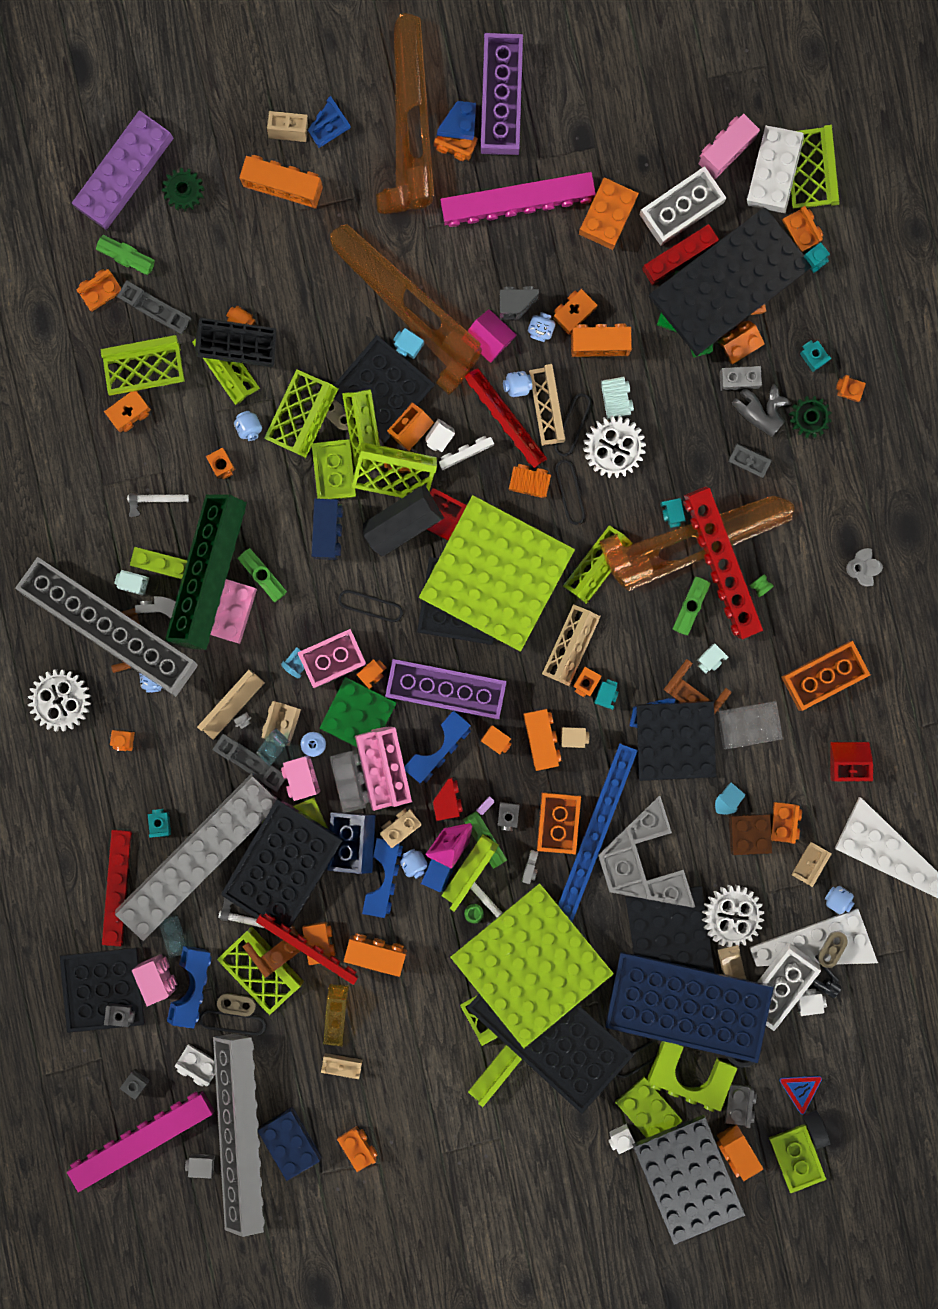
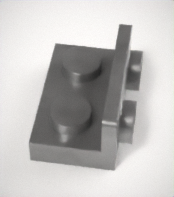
M731 1084L727 1097L725 1123L744 1125L746 1128H750L751 1123H754L755 1112L752 1111L753 1104H756L757 1092H754L752 1086Z

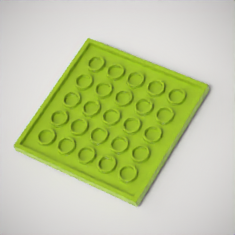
M472 495L419 598L521 652L575 549Z
M540 883L450 957L523 1048L528 1046L614 974Z

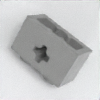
M761 366L722 368L720 370L721 391L759 389L762 386Z

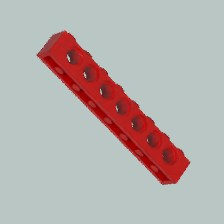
M703 487L684 495V506L687 512L690 511L691 525L694 530L697 529L699 535L697 537L698 543L701 548H704L706 553L704 559L707 565L711 566V578L718 585L719 590H717L720 600L724 601L726 606L724 612L727 618L731 619L732 625L730 627L733 635L744 639L763 631L710 488ZM701 505H704L705 507V513L703 515H699L698 508ZM710 523L712 530L706 533L705 526ZM717 541L719 547L716 551H713L712 544ZM721 559H724L725 566L720 569L718 563ZM728 577L732 578L730 586L725 585V580ZM737 594L739 600L736 604H733L732 597ZM744 612L745 619L740 622L738 619L739 614Z

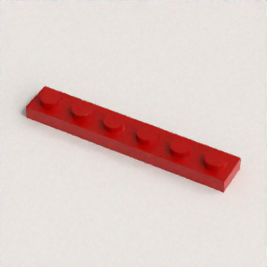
M477 368L464 376L468 381V385L478 394L481 402L488 407L492 416L501 424L504 432L511 437L515 446L524 454L527 462L535 468L547 460V457L481 371Z
M111 831L102 945L122 946L124 923L115 915V910L126 900L132 831Z
M267 913L259 915L255 921L256 923L353 985L359 977L356 975V970L350 966L345 968L339 964L341 961L332 955L328 957L323 954L324 950L319 946L309 945L307 943L308 940L302 935L298 934L295 936L291 933V928L284 924L278 925L274 922L275 918Z

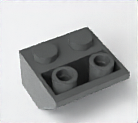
M526 286L523 287V290H515V287H504V290H500V320H519L538 300L539 289Z

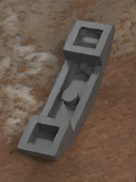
M127 280L117 295L125 303L181 335L192 319Z
M222 734L212 749L246 772L252 773L262 783L276 792L285 780L279 769L225 734Z

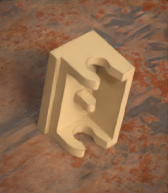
M269 111L268 138L306 142L308 116Z
M810 842L791 875L813 887L832 853Z
M735 945L718 950L723 975L746 980L739 946Z
M325 1053L321 1073L359 1079L363 1060Z

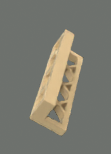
M549 364L545 365L544 368L529 370L541 444L544 446L565 442L553 366ZM545 373L546 380L542 386L535 382L534 374ZM541 390L549 395L546 404L538 400V394ZM544 409L552 413L549 423L541 419V413ZM548 427L555 432L556 439L545 441L544 432Z
M573 604L544 668L543 675L570 686L600 616ZM577 611L582 612L580 620L575 622ZM573 629L572 637L567 639L568 631ZM565 647L564 655L559 656L560 649ZM557 664L558 668L555 675L550 674L552 667Z
M248 670L197 728L204 731L214 740L265 682L252 670Z

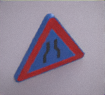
M782 1077L779 1081L799 1113L803 1115L818 1089L822 1077Z

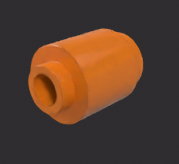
M239 306L231 307L226 315L228 322L254 325L256 322L253 315Z

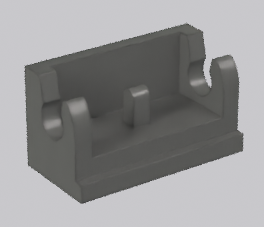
M736 443L728 462L763 478L772 460Z

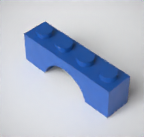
M454 710L441 724L445 736L441 749L428 756L415 754L404 767L405 771L419 783L422 781L426 783L432 777L433 773L431 771L434 767L439 768L446 761L443 757L448 752L452 754L459 746L456 742L460 738L465 739L471 732L469 729L471 725Z
M377 837L373 857L382 864L385 871V879L380 888L366 893L362 914L385 918L386 914H390L392 903L388 901L389 896L394 895L396 884L392 883L393 876H397L399 869L396 860L397 857H401L403 846H400V842L391 848L384 838Z
M183 946L179 965L188 972L190 985L187 993L181 999L170 1004L167 1022L172 1026L194 1028L195 1023L199 1020V1004L203 1001V986L207 983L206 972L211 964V953L206 949Z

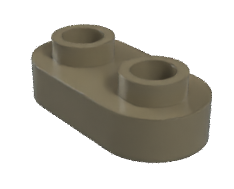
M334 399L332 402L334 409L328 410L326 417L339 430L348 431L347 423H341V419L346 417L345 408Z
M839 931L829 934L818 953V962L823 967L832 968L837 964L848 944L845 934ZM836 937L840 939V942L838 944H834V939ZM826 954L830 955V960L828 961L824 960Z
M224 993L218 998L217 1007L223 1013L250 1016L256 1009V1003L249 996ZM224 1000H230L231 1005L226 1006ZM243 1003H249L250 1008L245 1009Z

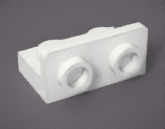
M190 1044L187 1045L175 1065L178 1073L183 1076L189 1075L200 1086H208L215 1075L214 1059Z

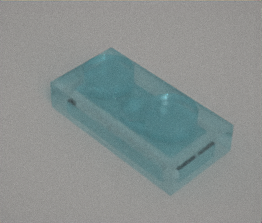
M275 728L256 753L270 766L276 761L290 741Z
M178 915L165 919L159 925L169 958L181 955L183 946H187Z

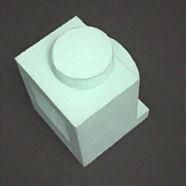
M712 644L697 659L700 663L698 667L705 674L711 669L715 671L722 664L720 660H726L728 656L716 644Z

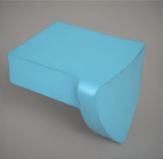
M297 647L281 665L289 674L300 678L304 666L298 655V652L301 650Z
M730 783L716 799V812L726 815L735 813L745 794L734 784Z

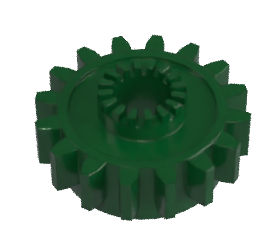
M180 168L179 173L173 170L174 175L170 176L167 174L166 176L169 180L163 181L164 186H166V188L162 189V192L166 194L164 199L165 201L170 200L169 206L175 205L177 211L183 208L185 212L189 207L193 210V205H200L199 198H204L201 191H204L205 188L200 186L203 181L202 179H197L198 174L196 172L191 175L192 171L190 169L184 172L183 168ZM181 187H188L185 193H179Z
M806 396L804 402L801 399L797 401L799 406H792L795 412L789 413L793 417L789 423L795 424L792 430L798 429V436L804 433L806 439L810 434L812 438H816V433L821 436L824 434L822 429H829L826 424L832 422L828 418L832 412L827 411L828 404H822L823 399L817 401L816 396L809 400V397ZM807 413L814 415V422L807 420Z

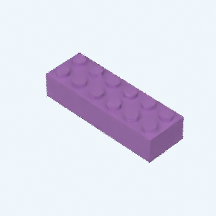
M484 34L481 154L519 155L523 34Z
M139 110L72 202L73 206L107 230L174 139L171 133Z
M393 659L385 697L499 719L506 681Z

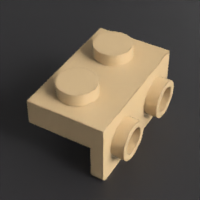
M273 701L269 707L268 717L262 729V738L290 746L301 709Z
M403 809L396 815L398 817L397 820L393 823L389 820L381 827L383 830L380 832V835L391 848L421 826L412 809L408 811Z

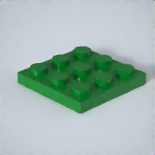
M345 677L320 729L357 747L355 736L371 732L373 729L385 727L397 703Z

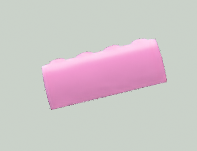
M377 728L371 730V732L356 735V743L372 810L375 811L389 806L395 807L412 802L396 728Z

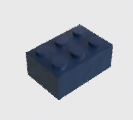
M314 498L311 555L314 559L337 560V556H341V544L338 543V537H342V525L339 524V518H343V506L336 499Z
M331 812L330 831L344 840L327 867L328 871L356 874L372 873L376 815Z
M293 1107L259 1126L257 1131L286 1181L320 1162L322 1156Z

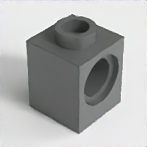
M134 1069L119 1089L135 1100L150 1080Z

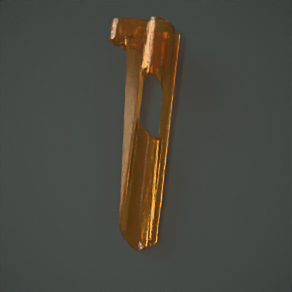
M408 13L400 14L394 28L396 188L383 189V192L376 194L377 212L380 214L421 209L430 205L434 196L421 19ZM415 106H419L423 148V155L420 158L412 156L409 145L407 113Z
M348 224L341 225L333 230L330 234L332 247L339 256L362 277L419 338L424 340V343L447 366L439 374L441 376L435 383L450 395L465 379L464 376L477 363L482 352L481 343ZM406 289L413 293L441 319V327L439 329L429 328L404 305L403 297Z
M771 496L721 513L720 516L731 546L791 521L794 505L783 498ZM710 523L705 526L706 533L712 530ZM691 524L627 547L622 546L618 533L600 541L602 552L612 575L628 592L704 559L706 554L702 550L676 561H668L659 557V552L662 549L689 537L697 538L699 536L697 529L694 530ZM717 541L712 544V550L716 551L719 547Z

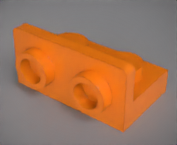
M437 136L434 140V147H437L436 150L446 154L449 152L453 154L454 158L460 161H469L478 138L474 137L473 140Z
M806 206L801 207L800 210L782 219L793 242L801 252L816 246L823 240V232L819 226L816 227L813 221L814 215L810 209L807 210Z
M102 269L90 281L85 280L81 282L76 290L89 310L93 312L116 297L122 288L109 269Z
M774 802L771 841L795 844L796 840H799L800 829L797 828L798 821H801L802 809H799V805Z
M357 1126L337 1138L356 1172L371 1163L375 1164L377 1161L376 1156H378L375 1148L368 1145L366 1141L368 1138L364 1130H359Z

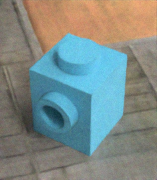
M406 328L402 332L398 331L394 337L396 351L403 357L408 355L415 359L424 345V340Z

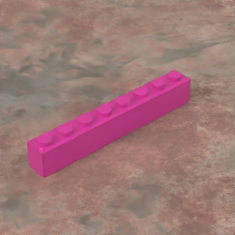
M592 172L447 197L440 200L444 224L449 225V227H456L462 222L468 221V224L479 222V219L484 218L495 220L501 215L512 217L517 215L518 212L529 214L535 212V209L551 210L557 205L569 207L574 202L586 204L592 202L596 194Z
M196 1091L187 1096V1101L183 1103L180 1101L170 1106L171 1110L168 1112L161 1111L153 1116L154 1120L149 1123L147 1120L137 1125V1130L133 1132L130 1130L120 1135L121 1139L114 1142V1140H111L104 1144V1149L99 1152L96 1149L87 1154L88 1158L82 1162L78 1159L70 1164L71 1168L67 1171V1174L78 1192L82 1191L214 1113V1109L205 1093L202 1091L198 1094Z

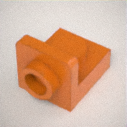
M845 375L842 379L839 378L836 386L838 390L837 395L860 402L866 383L851 379L848 375Z

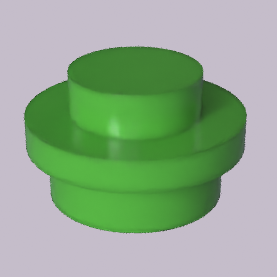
M470 904L466 907L464 915L468 922L478 923L482 920L484 912L478 904Z

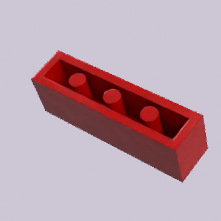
M708 224L646 263L642 270L650 283L654 285L705 253L718 243L719 239Z

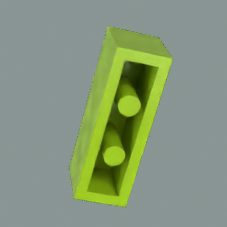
M134 547L130 566L182 579L187 560Z

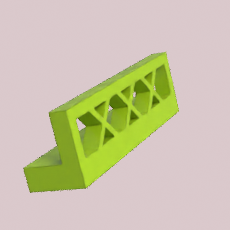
M203 358L235 405L241 403L248 395L260 389L243 363ZM232 365L238 367L240 374L234 372ZM243 381L248 382L251 389L247 390L243 385Z
M371 389L342 393L355 469L361 442L380 446ZM362 459V465L365 469L373 465L371 460Z
M608 526L563 587L587 604L633 543L624 534ZM611 533L616 535L612 541L607 542V538ZM603 549L601 556L596 557L597 551ZM591 564V569L584 573V568ZM580 580L578 586L573 589L571 585L574 581Z
M483 834L442 894V897L452 903L450 909L454 912L499 846V844Z
M505 1045L468 1093L478 1100L480 1106L484 1107L522 1059Z

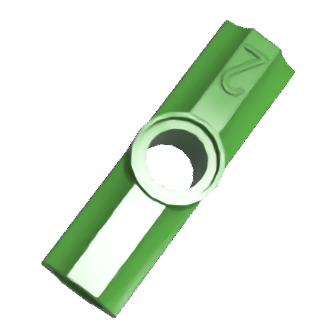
M102 235L97 243V251L113 258L114 261L127 268L131 267L143 274L149 275L154 267L155 260L137 252L135 248L128 244H121L105 235Z
M251 548L237 558L274 602H277L287 593L286 589ZM261 570H265L267 578L261 581L258 579V573Z
M695 576L672 628L673 630L688 636L694 620L701 609V604L711 584L710 582ZM689 601H693L696 604V609L693 612L687 609Z
M477 811L463 819L465 824L471 823V834L476 842H478L482 834L488 835L491 840L496 842ZM499 846L489 860L493 869L507 861Z

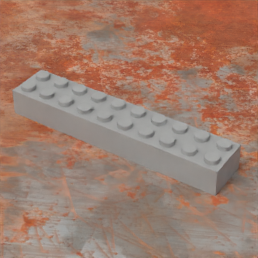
M39 557L36 558L15 587L22 595L175 697L198 666L195 661Z
M251 773L115 910V915L144 941L267 817L278 798Z
M228 1034L213 1037L224 1224L226 1231L245 1237L263 1233V1226L265 1224L262 1214L261 1160L258 1149L260 1141L257 1133L259 1123L256 1117L255 1063L252 1052L254 1044L252 1037Z

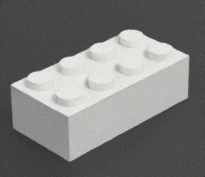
M765 126L747 198L748 206L786 213L804 140L802 132Z
M704 166L641 209L639 215L660 246H662L722 205L726 197Z
M789 942L758 980V983L774 986L766 1026L773 1031L776 1030L821 972L820 965Z

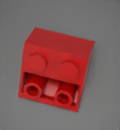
M432 488L430 494L444 519L427 530L449 541L467 505Z
M830 742L831 781H873V759L870 743Z
M453 777L447 779L433 800L436 821L460 817L459 812L463 810L461 799L457 800L456 798L459 788L457 780L453 781Z

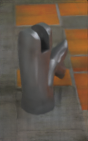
M772 384L766 415L756 395L748 389H743L740 394L750 403L746 406L735 398L732 405L750 423L772 437L785 422L777 411L778 407L791 405V402L787 398L779 396L777 386Z

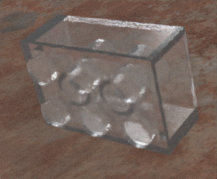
M776 701L717 711L723 749L783 739Z
M352 750L330 756L343 813L366 808L370 800L368 791H364L363 784L366 783L364 773L360 772L358 767L361 764L359 753L355 754V751Z

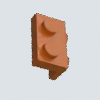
M749 320L741 322L737 328L729 331L717 340L732 364L765 344L757 326Z

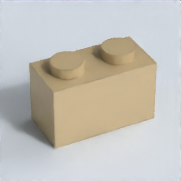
M561 727V747L585 748V744H589V732H586V728Z

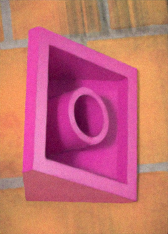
M488 309L475 320L463 338L485 359L492 363L517 335Z
M471 823L443 828L427 851V857L452 869L470 843Z

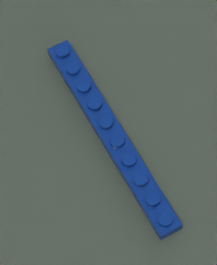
M620 743L558 903L560 909L571 922H573L638 751Z

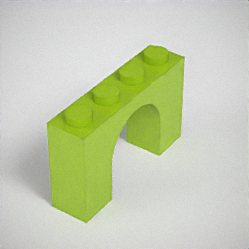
M662 1041L647 1077L650 1087L661 1091V1088L668 1090L669 1095L677 1098L679 1095L683 1096L687 1102L694 1105L697 1102L703 1104V1108L714 1112L715 1109L721 1111L737 1067L732 1063L717 1058L711 1074L704 1084L694 1088L683 1086L676 1079L675 1069L684 1046Z

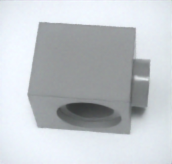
M191 1154L189 1159H186L185 1171H188V1177L212 1178L215 1155Z

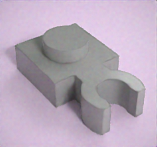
M530 850L522 878L523 883L530 884L531 880H535L537 869L534 868L538 851Z

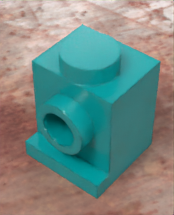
M820 242L807 252L804 258L812 266V272L815 273L829 262L827 257L830 253Z
M811 340L802 346L804 350L800 355L812 372L831 360V357L828 356L818 340L815 343ZM813 350H816L819 354L817 357L813 356Z
M681 498L661 502V507H665V510H662L664 521H668L670 528L680 527L681 523L685 521Z
M608 679L606 683L601 682L594 703L613 710L614 706L611 703L616 702L619 691H616L618 683Z
M164 809L152 810V813L148 814L149 838L171 835L169 812H164ZM157 819L161 821L160 827L155 825Z

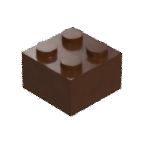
M770 814L729 815L730 850L732 855L772 853Z

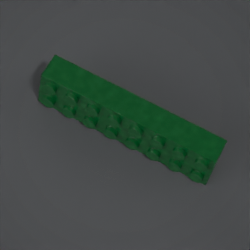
M230 494L205 495L166 634V642L181 648L207 649L247 502Z

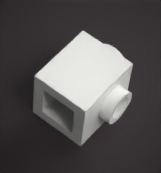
M437 419L425 437L427 446L434 451L438 449L443 452L455 434L454 428Z
M807 989L797 1001L798 1013L801 1016L824 1013V1008L827 1007L825 996H822L816 989Z
M627 1124L609 1132L611 1139L608 1141L613 1150L617 1149L618 1153L621 1154L633 1148L632 1144L635 1141Z

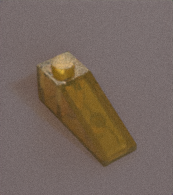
M329 985L324 1045L343 1046L349 986Z

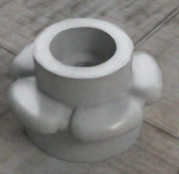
M246 712L235 718V727L240 726L242 729L251 723L249 721L251 716L249 717Z

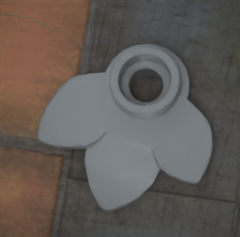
M870 548L858 551L855 559L849 561L846 567L848 575L852 578H857L862 586L867 587L874 585L872 576L878 575L883 569L880 561L872 559V549ZM856 565L858 566V569H859L858 572L855 570V566H856Z

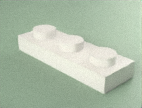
M483 436L475 441L476 444L470 447L468 444L458 449L459 452L454 455L448 453L442 456V460L439 461L441 469L445 470L494 446L492 438Z

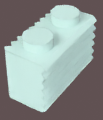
M624 377L601 381L607 420H610L611 415L615 419L619 416L622 418L629 417L631 411H634L632 400H628L627 393L630 392L629 381H625Z
M124 570L117 573L115 584L118 589L142 596L145 595L149 577Z

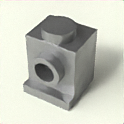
M500 802L498 826H502L501 830L513 831V827L517 828L519 804ZM506 814L512 815V819L510 821H507L505 819Z
M109 1003L106 1006L104 1025L128 1027L130 1023L134 1022L135 1017L132 1005ZM117 1013L122 1014L121 1020L116 1018Z

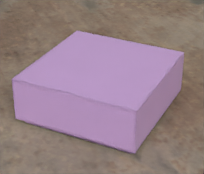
M489 796L476 811L483 815L495 803L494 799Z

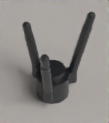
M822 966L831 979L826 978L822 983L815 979L810 986L831 998H835L841 991V985L838 984L839 979L833 975L829 968Z

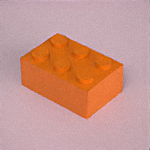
M603 178L579 230V235L613 250L639 193L607 178Z
M580 324L572 329V357L629 356L632 350L631 327H626V324H615V327H607V324H597L596 327Z
M547 709L523 713L535 770L559 766L558 762L562 760L560 751L556 750L554 745L558 741L556 732L552 731L550 724L554 723L552 713L548 712Z
M542 792L537 851L576 854L581 803L580 795Z
M356 933L355 936L351 935L343 962L400 977L407 952L406 949H403V945L397 943L388 945L385 944V940L378 938L369 940L366 939V935Z
M736 1124L717 1135L719 1141L716 1143L737 1178L741 1176L742 1180L745 1181L763 1170L762 1165Z

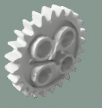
M611 415L610 421L603 417L604 423L601 424L599 421H596L598 427L591 426L590 428L593 432L586 433L590 439L584 440L588 447L583 448L584 452H589L585 455V458L591 459L588 464L589 466L595 465L593 468L595 472L600 469L601 476L605 472H607L608 478L611 477L612 473L618 478L620 472L623 476H626V470L632 473V466L639 467L636 463L637 460L643 461L639 455L645 454V450L641 449V447L646 446V443L640 440L645 437L643 434L638 435L641 429H634L636 426L635 422L629 425L628 418L622 422L621 416L615 420L613 415ZM614 430L615 435L612 438H606L607 431ZM631 438V444L623 446L624 439ZM603 439L611 445H616L617 443L620 449L629 451L630 454H625L616 448H614L612 451V448L608 444L599 442V440ZM599 448H606L604 455H597ZM622 455L624 457L623 461L615 463L614 459L616 456Z
M63 669L60 671V675L57 670H53V675L50 672H46V678L39 676L40 683L33 682L36 689L30 688V691L34 693V695L28 696L29 699L33 700L28 706H34L30 714H37L34 720L41 719L40 726L47 723V730H50L52 726H54V731H58L59 727H61L62 731H66V726L74 729L73 723L80 725L78 719H86L83 712H89L85 708L86 705H91L90 702L86 701L91 695L85 694L89 687L83 688L82 685L85 681L78 682L79 675L72 677V671H69L67 675ZM64 682L69 685V690L66 693H63L60 689L61 684ZM52 685H55L56 692L53 690ZM46 690L51 693V698L48 701L43 698V693ZM58 697H63L61 704L56 703ZM71 700H74L77 705L73 711L68 708V703ZM62 706L64 710L67 712V716H64ZM53 708L59 711L57 718H53L50 714Z
M728 885L727 890L724 887H720L721 893L714 891L715 897H708L711 903L704 904L708 907V910L702 911V913L707 915L702 921L708 923L704 926V929L710 930L708 936H714L713 941H719V944L722 946L725 943L727 947H732V944L739 946V942L745 946L746 939L752 942L751 935L758 936L755 930L762 929L758 925L759 922L764 921V919L759 918V915L764 914V911L759 910L762 904L756 903L759 898L753 896V891L749 890L747 892L745 887H742L741 890L738 885H735L734 889L731 885ZM728 901V908L723 910V903ZM746 903V910L741 912V906ZM718 913H725V914H729V915H734V914H736V915H739V916H748L749 919H748V920H745V919H740V918H735V917H733V918L731 919V918H729V917H727V916H718L717 914H718ZM725 920V927L720 929L721 921ZM743 922V929L738 931V925Z

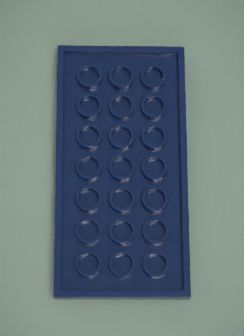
M621 952L605 1028L758 1063L774 986Z

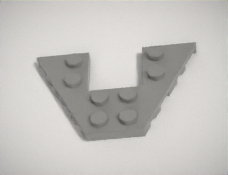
M660 796L598 855L610 893L695 907L684 870L647 881L635 844L672 833Z

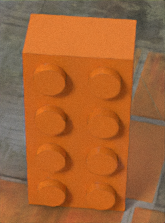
M257 155L246 156L239 177L243 187L315 209L317 208L323 188L318 174L309 171L307 174L299 172L300 169L293 166L286 168L281 166V163L273 160L269 163L263 161V158Z
M848 641L781 676L797 709L803 711L870 676V673L854 642Z

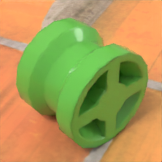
M765 574L749 585L752 589L756 590L758 597H761L774 587L772 583L767 581Z

